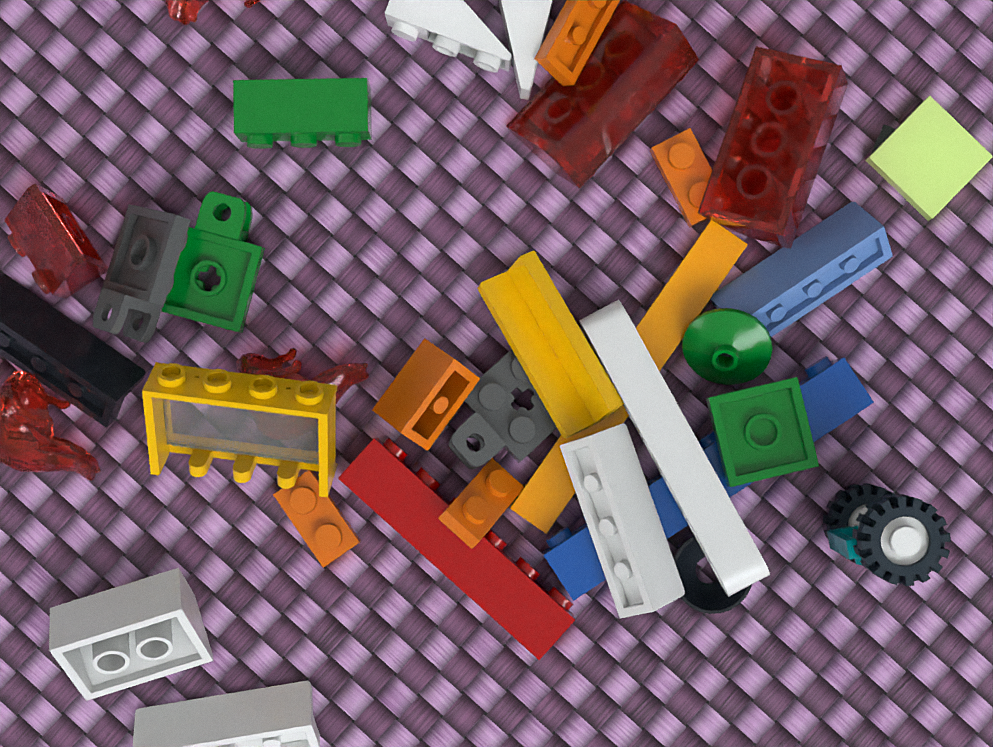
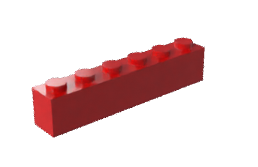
M388 437L384 443L379 438H374L338 479L540 660L575 621L573 613L569 611L574 604L555 586L548 592L536 581L540 573L523 557L520 556L516 562L503 551L507 543L491 528L480 542L471 549L438 519L456 497L448 502L436 491L441 484L428 471L421 467L415 472L403 460L408 454L391 438Z

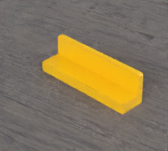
M534 250L521 255L508 271L482 281L477 289L563 438H569L599 423L624 405Z

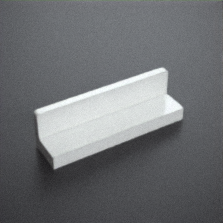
M622 423L560 445L619 617L625 618L654 612L682 597L685 594V590L626 424Z
M301 681L139 708L135 712L133 747H320V733L313 716L311 683L309 681Z

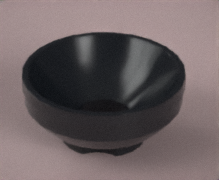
M693 535L684 541L673 558L685 590V594L680 598L691 608L703 613L717 614L732 610L747 597L752 585L728 596L718 578L710 583L700 581L696 575V565L706 556Z

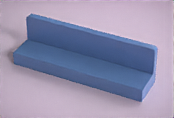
M850 202L716 291L710 298L712 304L717 309L732 308L751 314L763 323L772 337L893 257L885 228L856 202Z

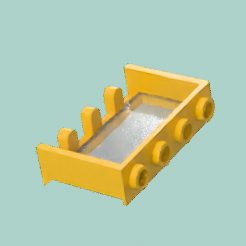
M156 362L142 389L150 472L152 475H160L170 452L191 455L189 459V472L194 477L206 475L213 458L235 460L233 478L238 483H245L251 479L257 463L279 466L277 484L283 489H289L295 485L300 469L319 471V496L328 497L338 466L336 463L337 385L276 378L269 375L229 372L223 369L182 366L176 363Z

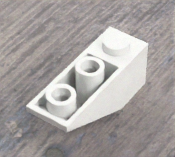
M389 0L385 17L387 25L392 27L391 31L395 35L409 41H416L417 37L432 42V47L435 50L448 56L456 57L458 53L474 58L473 63L490 72H498L499 68L509 72L512 54L464 0Z

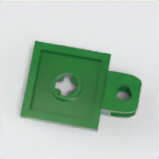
M214 191L209 192L205 196L199 210L195 228H188L187 243L180 253L173 275L174 284L166 297L161 312L243 333L265 250L264 247L247 243L253 218L252 207L249 203L244 202L240 198ZM230 208L231 216L228 220L223 221V212ZM210 266H214L217 268L216 275L221 277V282L219 285H213L211 291L204 290L205 283L199 280L200 272H208Z

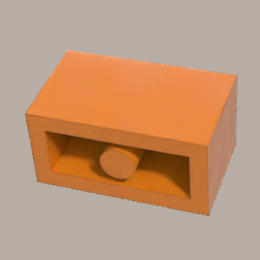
M424 338L372 411L401 434L428 451L481 378Z

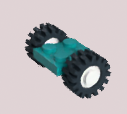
M863 483V485H849V489L845 491L839 490L835 494L837 498L833 502H828L826 507L829 508L828 515L823 516V523L827 526L824 533L829 540L830 549L841 554V556L854 562L856 565L864 566L872 574L894 585L901 583L904 586H914V581L917 580L924 583L931 579L928 575L931 571L938 573L943 568L939 564L941 557L948 559L950 550L945 549V542H951L950 533L944 531L943 528L947 523L944 517L936 513L937 509L934 506L923 502L921 499L905 494H895L886 490V488Z

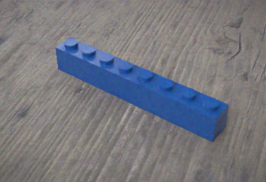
M827 356L819 359L804 370L808 377L799 382L813 442L874 403L844 357L832 361ZM714 430L698 439L729 498L751 484L746 483L727 487ZM659 474L648 481L649 491L666 539L688 526V523L662 475ZM587 523L573 532L567 526L546 540L549 547L542 551L573 601L606 580Z

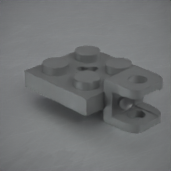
M131 204L128 205L93 316L94 328L118 334L123 326V335L125 337L144 343L150 341L156 329L166 297L174 284L173 275L180 253L187 243L190 219L172 213ZM112 308L111 316L108 319L109 311ZM143 317V323H142L141 327L139 328V322H140L141 318Z
M512 349L481 377L463 402L473 415L455 431L449 440L448 447L470 470L484 465L503 447L519 463L557 428ZM514 389H518L520 392L528 390L532 394L529 400L533 405L531 410L527 411L524 407L515 410L512 407L511 403H513L515 398L511 392ZM468 438H475L479 442V451L474 452L467 447L466 442Z

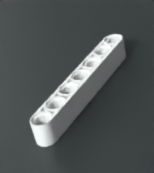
M617 300L579 320L591 347L621 397L629 417L726 594L731 596L769 576L770 572L622 303Z

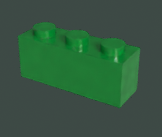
M368 78L233 80L234 134L241 142H246V146L249 148H272L275 141H291V146L297 148L316 147L317 141H335V145L339 147L361 146V140H372L371 87Z

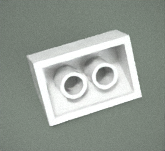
M179 568L50 608L49 651L86 701L213 661L212 650L195 594Z

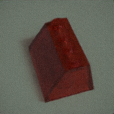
M623 0L613 12L575 84L562 86L552 76L506 127L552 171L580 189L613 152L625 142L627 137L655 110L656 106L683 80L700 59L677 24Z
M758 46L755 47L697 212L699 215L749 238L791 249L848 86L842 65Z

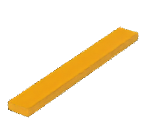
M714 220L707 224L636 326L637 332L659 371L683 339L688 325L699 316L748 245ZM624 405L606 419L569 438H563L560 435L510 509L547 534L575 494L560 445L624 423L629 416Z

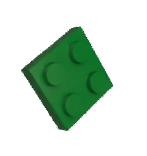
M798 377L706 398L727 487H734L819 466Z

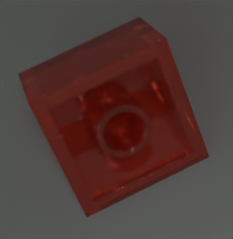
M36 183L26 189L4 219L12 232L7 236L9 242L21 257L27 256L36 269L31 273L32 277L45 294L52 293L54 296L66 299L108 271L107 265L64 199Z

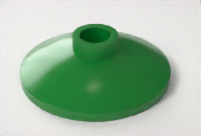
M719 308L702 313L688 325L684 333L682 349L686 362L696 374L717 384L736 385L753 380L767 368L772 356V340L767 328L756 317L737 309ZM722 353H727V354H730L731 356H730V357H726V356H722V355H720V354H722Z

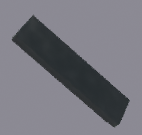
M2 274L0 276V355L107 428L118 417L124 398L144 379L146 371L8 275Z

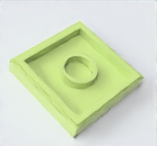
M929 96L865 161L929 221L948 204L993 156L943 107Z

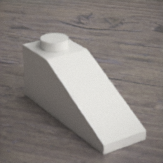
M499 0V7L509 51L512 54V64L521 99L529 100L538 65L534 58L543 44L554 0Z

